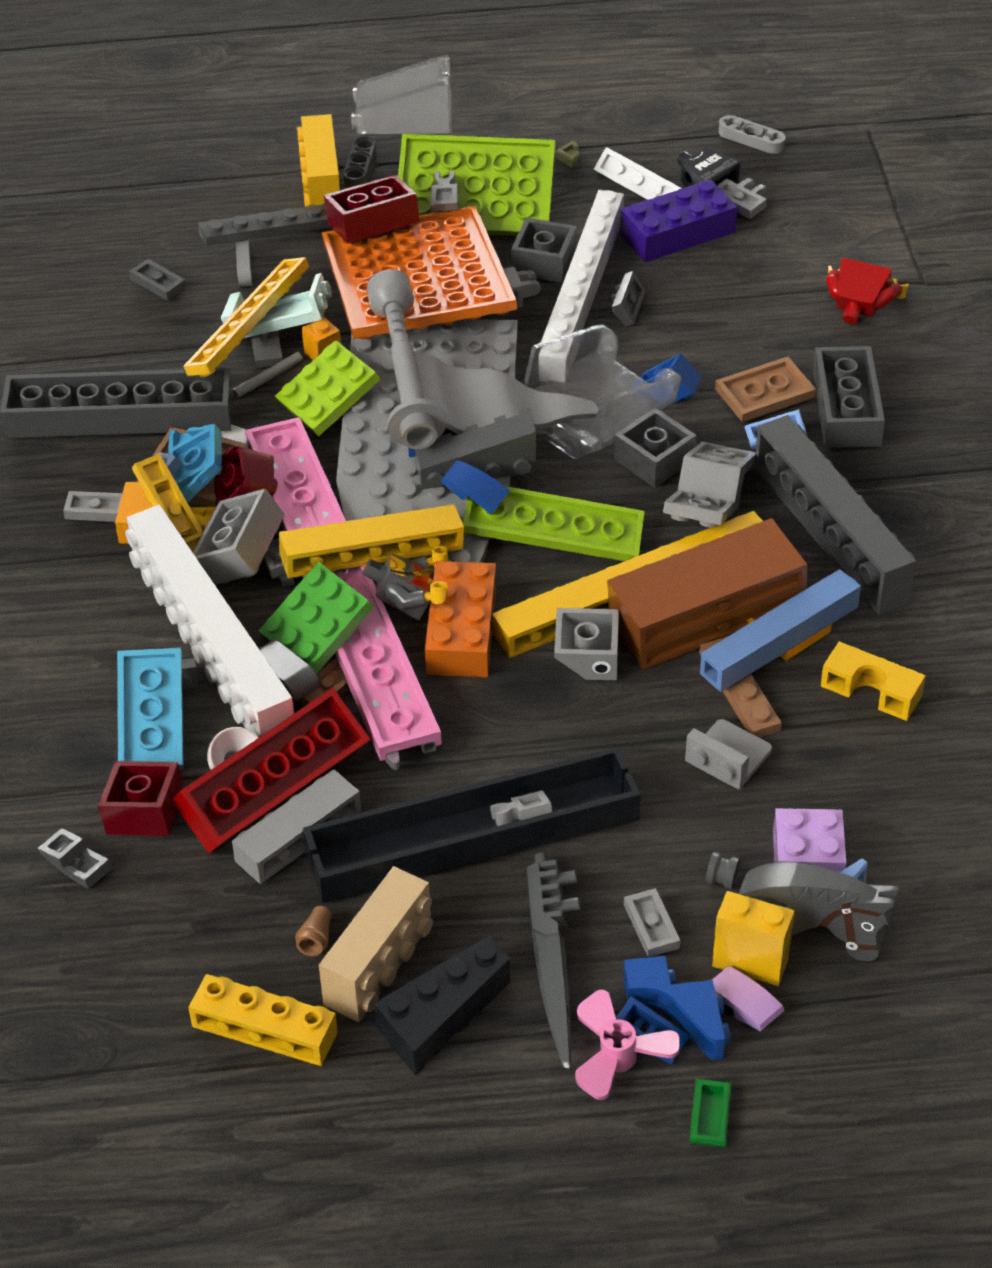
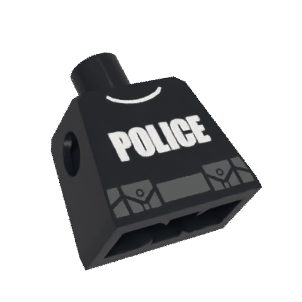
M704 148L694 155L684 151L678 158V165L681 166V182L685 187L710 179L716 185L725 179L736 184L739 183L740 162L710 148Z

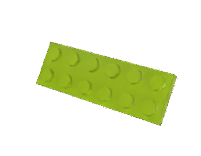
M505 486L510 491L496 510L489 514L467 496L463 518L464 533L619 561H627L635 556H639L644 511Z

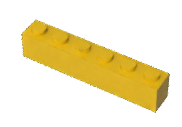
M455 504L282 531L279 532V551L287 578L307 575L318 561L330 571L366 566L369 559L384 563L390 554L406 559L432 555V548L439 545L446 546L447 552L463 550L464 526Z

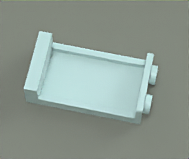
M322 273L315 275L310 291L281 297L278 303L266 313L265 318L260 320L253 327V331L244 338L322 320L325 309L328 307L329 298L332 295L329 282L324 281ZM241 292L230 294L221 316L223 323L244 302Z

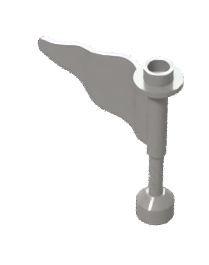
M388 269L376 273L369 280L367 294L370 308L377 316L387 318L392 341L391 356L401 404L396 406L389 414L387 426L390 436L397 443L411 449H424L431 446L443 434L446 428L456 434H461L466 430V427L475 424L480 428L495 423L494 418L505 415L506 418L519 415V410L526 407L530 409L535 429L546 428L571 419L596 417L598 407L593 401L567 394L539 392L525 386L500 370L453 367L431 354L414 351L413 345L408 339L404 314L414 304V295L409 277L402 271Z

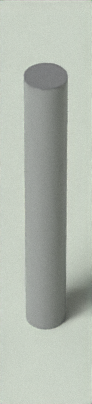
M296 352L233 389V396L239 399L303 361L302 355Z

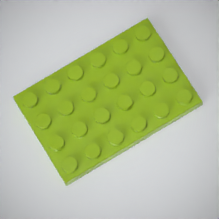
M402 134L398 177L416 193L419 215L434 213L431 207V186L436 185V171H440L441 178H448L450 170H453L455 184L457 183L458 208L475 205L488 235L518 236L525 218L550 222L555 140Z

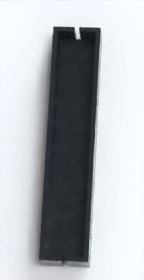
M614 747L303 827L305 852L315 877L322 903L377 889L393 866L420 878L639 820L641 794L631 773H628V766L619 747ZM543 790L551 802V813L524 820H513L511 823L497 826L496 820L492 819L490 806L497 803H511V798Z

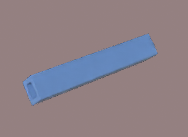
M841 569L837 570L701 653L700 675L722 692L858 608L861 585Z

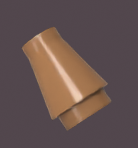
M324 906L315 907L311 915L295 935L296 946L301 953L307 956H318L327 949L330 920L332 918V913L328 908Z

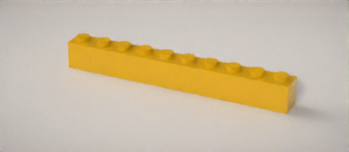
M755 511L737 516L721 525H717V527H710L691 536H686L658 549L635 556L630 560L610 566L561 587H556L551 591L528 598L518 604L503 608L492 613V635L509 658L555 640L557 608L609 609L607 580L752 526L755 523H760L762 519Z

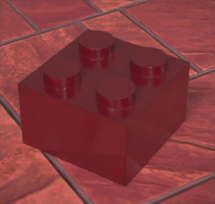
M115 761L98 804L106 835H170L178 813L171 799L185 788L178 762Z

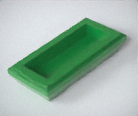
M696 1078L689 1143L726 1147L731 1082Z

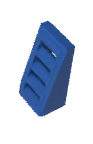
M632 996L616 1017V1020L628 1021L629 1018L635 1020L636 1022L632 1026L635 1029L636 1036L651 1034L655 1030L658 1032L667 1030L676 1032L679 1035V1052L690 1037V1035ZM642 1024L649 1027L645 1033L639 1030ZM655 1056L669 1064H672L676 1056L673 1058Z

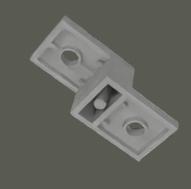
M707 442L699 443L684 455L678 490L665 501L663 513L671 514V518L678 521H688V519L699 520V524L706 527H717V524L721 525L739 507L744 474L754 466L755 452Z

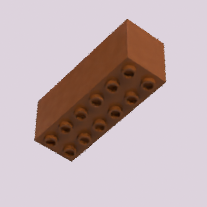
M770 518L607 580L609 609H619L618 635L641 670L696 650L701 644L730 636L750 624L746 621L747 619L753 618L756 620L806 590L807 563L775 521Z

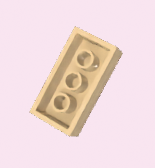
M392 867L319 964L324 1006L357 1022H360L366 1012H371L374 1009V1003L378 1001L381 991L385 986L389 987L393 983L400 965L403 961L407 962L410 960L419 939L426 937L432 928L433 919H431L430 912L432 899L429 894V882L397 867Z

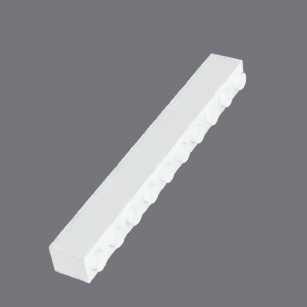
M598 190L536 354V376L539 380L564 383L620 228V210L623 208L624 202L623 193L609 190Z

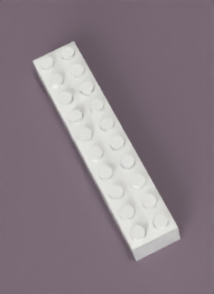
M157 505L128 516L129 530L125 531V535L129 545L132 547L129 557L134 568L141 569V575L146 586H152L156 601L160 606L164 605L166 607V613L171 624H177L183 642L185 644L190 643L196 662L198 664L203 663L210 683L215 682L217 684L220 698L224 703L229 702L235 721L238 724L242 723L245 729L252 731L260 737L293 715L294 709L291 695L162 507Z

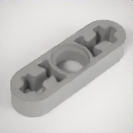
M733 115L723 116L719 120L718 133L726 139L771 154L780 153L785 148L786 137L781 131Z
M237 241L239 287L252 286L250 241Z

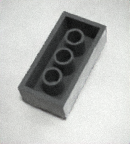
M871 346L815 347L813 378L824 448L881 447L885 419Z

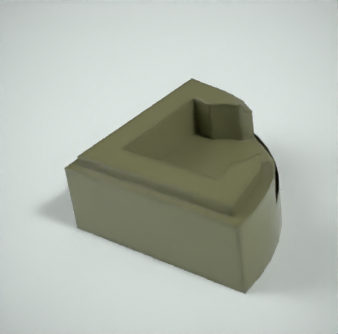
M571 141L555 151V158L572 169L576 167L580 161V151L577 143Z

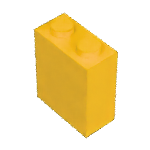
M727 891L716 917L712 967L724 970L730 966L749 978L779 987L789 958L794 910Z

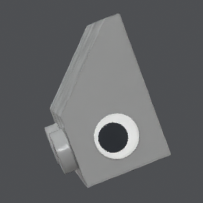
M557 608L554 658L586 680H617L619 609Z

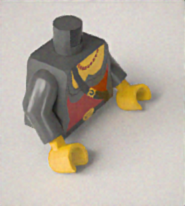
M444 545L433 547L432 557L430 558L423 556L409 560L395 554H390L384 565L369 559L364 568L363 576L377 582L376 596L380 600L420 620L430 601L434 604H442L448 594L446 582H433L434 569L430 568V566L435 567V561H449L447 547Z

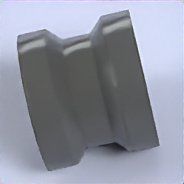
M714 851L707 869L706 884L714 885L719 883L723 884L725 889L733 890L739 872L740 858L735 856L726 858L720 852Z

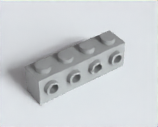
M333 769L325 776L316 779L311 786L301 793L293 795L274 812L266 814L257 824L238 834L232 840L235 862L259 884H262L305 853L303 827L360 813V791Z

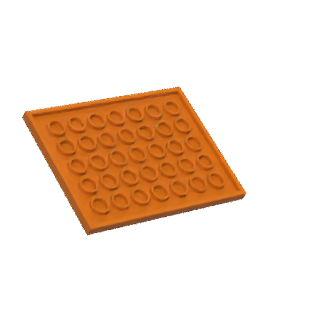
M475 205L458 208V210L419 215L420 222L412 224L409 228L388 231L383 236L368 237L359 243L347 244L334 230L322 232L324 246L353 339H369L374 335L390 334L387 318L379 317L371 310L367 294V284L371 277L380 271L388 269L404 272L411 281L414 304L404 314L406 330L413 328L424 329L435 324L447 325L463 319L475 320L491 314L503 315L509 311L517 310L516 298Z

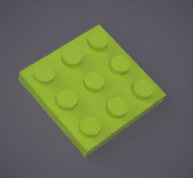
M335 340L316 359L306 365L292 381L285 384L275 397L297 418L300 417L301 422L317 436H320L376 385L381 378L368 365Z

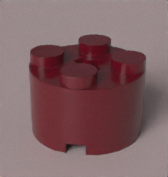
M235 446L229 447L223 453L221 474H217L214 479L215 495L219 501L266 489L271 496L276 493L278 482L274 478V457L272 455Z

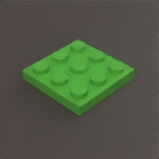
M318 561L259 631L270 641L275 639L311 666L317 675L375 606Z

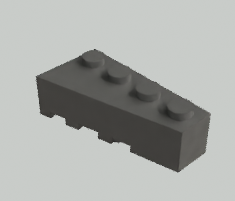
M529 407L520 409L519 415L510 418L502 415L494 418L495 423L480 428L475 424L466 427V430L461 434L454 436L452 433L440 436L427 448L415 449L416 467L421 489L445 486L440 481L456 460L467 463L494 479L536 472V430Z

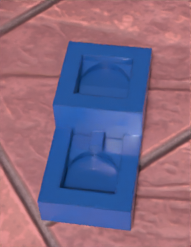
M456 460L440 481L461 500L469 496L489 514L496 510L510 491L488 474L459 460Z

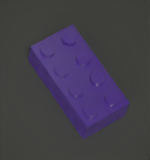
M710 179L621 208L620 235L644 262H648L735 233L737 206Z

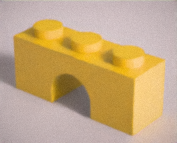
M839 641L823 665L821 687L848 698L858 687H874L880 691L878 710L907 721L922 698L926 675Z

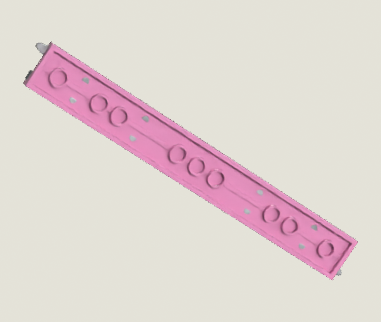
M300 417L245 430L246 443L249 444L250 450L270 454L274 457V478L277 479L278 486L276 493L271 497L285 514L280 523L283 531L346 521ZM365 566L332 571L335 575L375 606L335 652V655L380 761L386 760L390 768L398 770L400 767L399 750L420 745L423 753L435 751L436 746L442 744L441 730L382 600L376 596V586L373 580L363 576Z

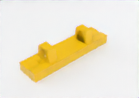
M159 453L135 463L132 470L141 484L146 498L153 507L157 505L162 507L180 535L190 531L183 539L193 553L203 534V530L162 456Z

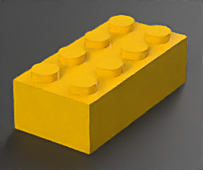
M331 114L301 117L302 127H297L305 207L325 204L324 195L340 191Z

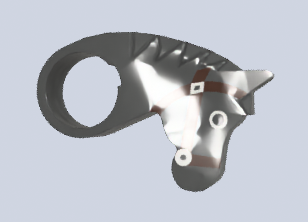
M777 862L764 864L749 870L744 877L738 894L761 901L764 900L760 897H766L780 903L783 902L789 906L785 908L794 910L791 935L817 926H825L837 938L845 941L846 952L851 957L860 961H873L879 955L886 933L884 924L889 923L895 900L892 898L897 895L899 887L868 885L849 875L818 866Z

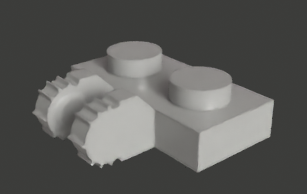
M750 178L743 180L739 184L725 179L717 185L737 206V213L749 219L766 208L767 199L764 198L767 192L766 186L760 184L753 189L755 183Z

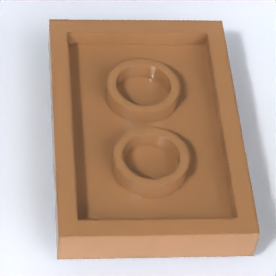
M789 357L715 380V390L741 422L813 399L816 395V388Z

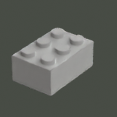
M266 489L220 501L193 551V554L214 585L226 584L232 580L244 577L249 578L255 575L259 570V565L265 553L269 550V545L278 531L285 514Z

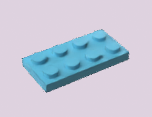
M181 648L117 651L118 761L178 762L179 769H184Z

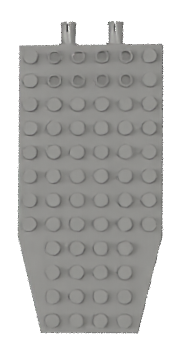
M463 319L447 325L435 324L424 329L413 328L407 330L409 342L413 345V349L416 352L431 354L453 367L500 370L515 378L517 320ZM351 334L350 352L374 370L381 380L343 414L336 485L342 513L346 521L455 504L463 523L467 497L461 500L446 486L422 490L415 457H409L408 447L394 441L389 434L387 426L389 414L396 406L401 404L391 356L392 341L390 334L374 335L369 339H353ZM511 476L495 479L502 485L510 487ZM464 533L463 550L447 552L449 561L483 563L487 553V546L492 538ZM414 557V558H408V559H409V560H414V559H417V558H420V557Z

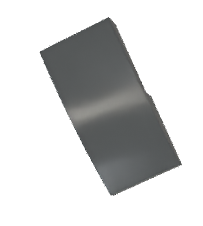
M63 828L38 848L40 854L51 864L87 889H90L113 869L108 858L88 849L83 838Z

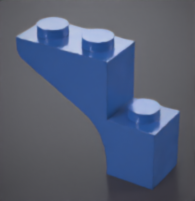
M665 956L624 960L623 983L627 1001L632 996L648 1008L667 1014L685 1033L690 1035V1039L708 1058L712 1060L724 1058L725 1045L730 1044V1031L728 1023H722L720 1015L724 1014L723 998L721 993H715L713 980L676 984L674 969H668Z

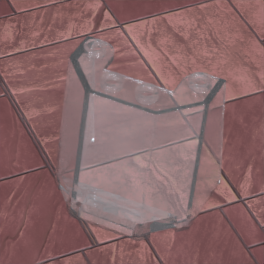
M442 55L357 82V88H353V103H356V113H352V129H357V134L451 133L450 56Z
M602 324L533 345L523 383L525 386L539 392L567 394L593 401L597 405L598 413L595 418L571 419L546 428L535 429L538 435L573 459L607 447L615 441L616 433L652 409L662 410L674 402L682 378L681 375L672 369L663 368L656 373L654 382L648 383L616 362L615 359L619 347L617 336L612 330Z

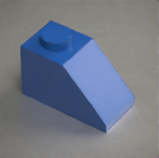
M680 353L643 372L633 390L637 394L673 404L681 399H690L697 392L698 389L696 387L702 376Z

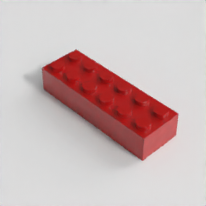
M331 688L179 791L171 801L210 854L355 753L371 739L335 689Z

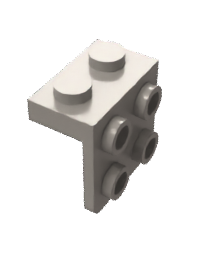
M720 719L715 722L706 734L693 728L687 735L685 761L740 790L771 754L772 746L770 743L724 719Z

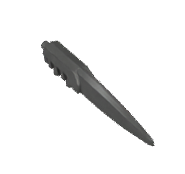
M541 852L534 856L535 863L527 866L526 871L534 955L541 994L552 1036L562 1065L565 1068H571V1010L566 959L567 951L565 939L560 933L568 931L565 921L566 913L581 910L579 897L564 899L562 893L563 886L578 883L576 870L561 872L556 859L548 861V855Z

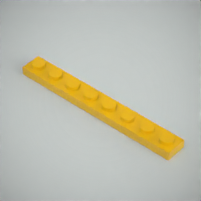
M306 257L283 260L184 365L187 376L199 375L200 377H206L213 374L215 368L228 358V354L241 344V340L253 331V327L265 318L266 313L278 303V300L290 290V287L309 268Z

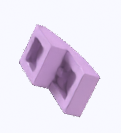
M730 966L712 979L715 993H721L723 1004L733 1008L735 1019L759 1031L763 1030L784 1012L783 1005L767 990Z

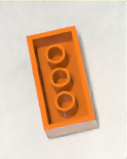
M435 561L433 582H446L448 594L442 604L430 603L425 644L426 675L488 677L492 640V613H494L496 598V563Z

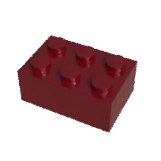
M396 174L324 195L327 222L347 244L359 243L363 239L372 236H383L388 231L406 229L412 224L420 222L417 195Z

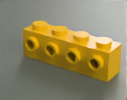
M206 974L188 1007L192 1027L318 1066H322L338 1033L335 1012L323 1006H312L298 1002L290 996L282 997L268 993L260 987H248L238 984L227 977H215Z

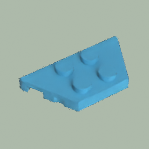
M215 424L204 425L200 428L190 427L187 433L180 434L177 430L169 432L168 454L176 456L182 462L173 478L187 503L222 470V431Z

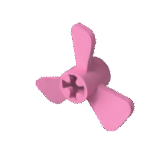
M605 990L594 992L578 1006V1019L600 1036L601 1051L576 1070V1083L581 1089L597 1100L608 1098L615 1072L620 1073L631 1069L636 1063L637 1052L664 1058H673L679 1054V1035L676 1032L667 1030L636 1036L635 1029L629 1022L616 1020L610 995Z

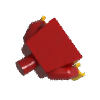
M847 258L841 259L840 269L838 270L828 266L826 283L830 296L836 300L837 308L844 310L842 319L848 324H857L860 314L870 317L874 316L877 309L884 308L895 298H905L909 286L908 283L905 285L898 284V279H894L891 285V268Z

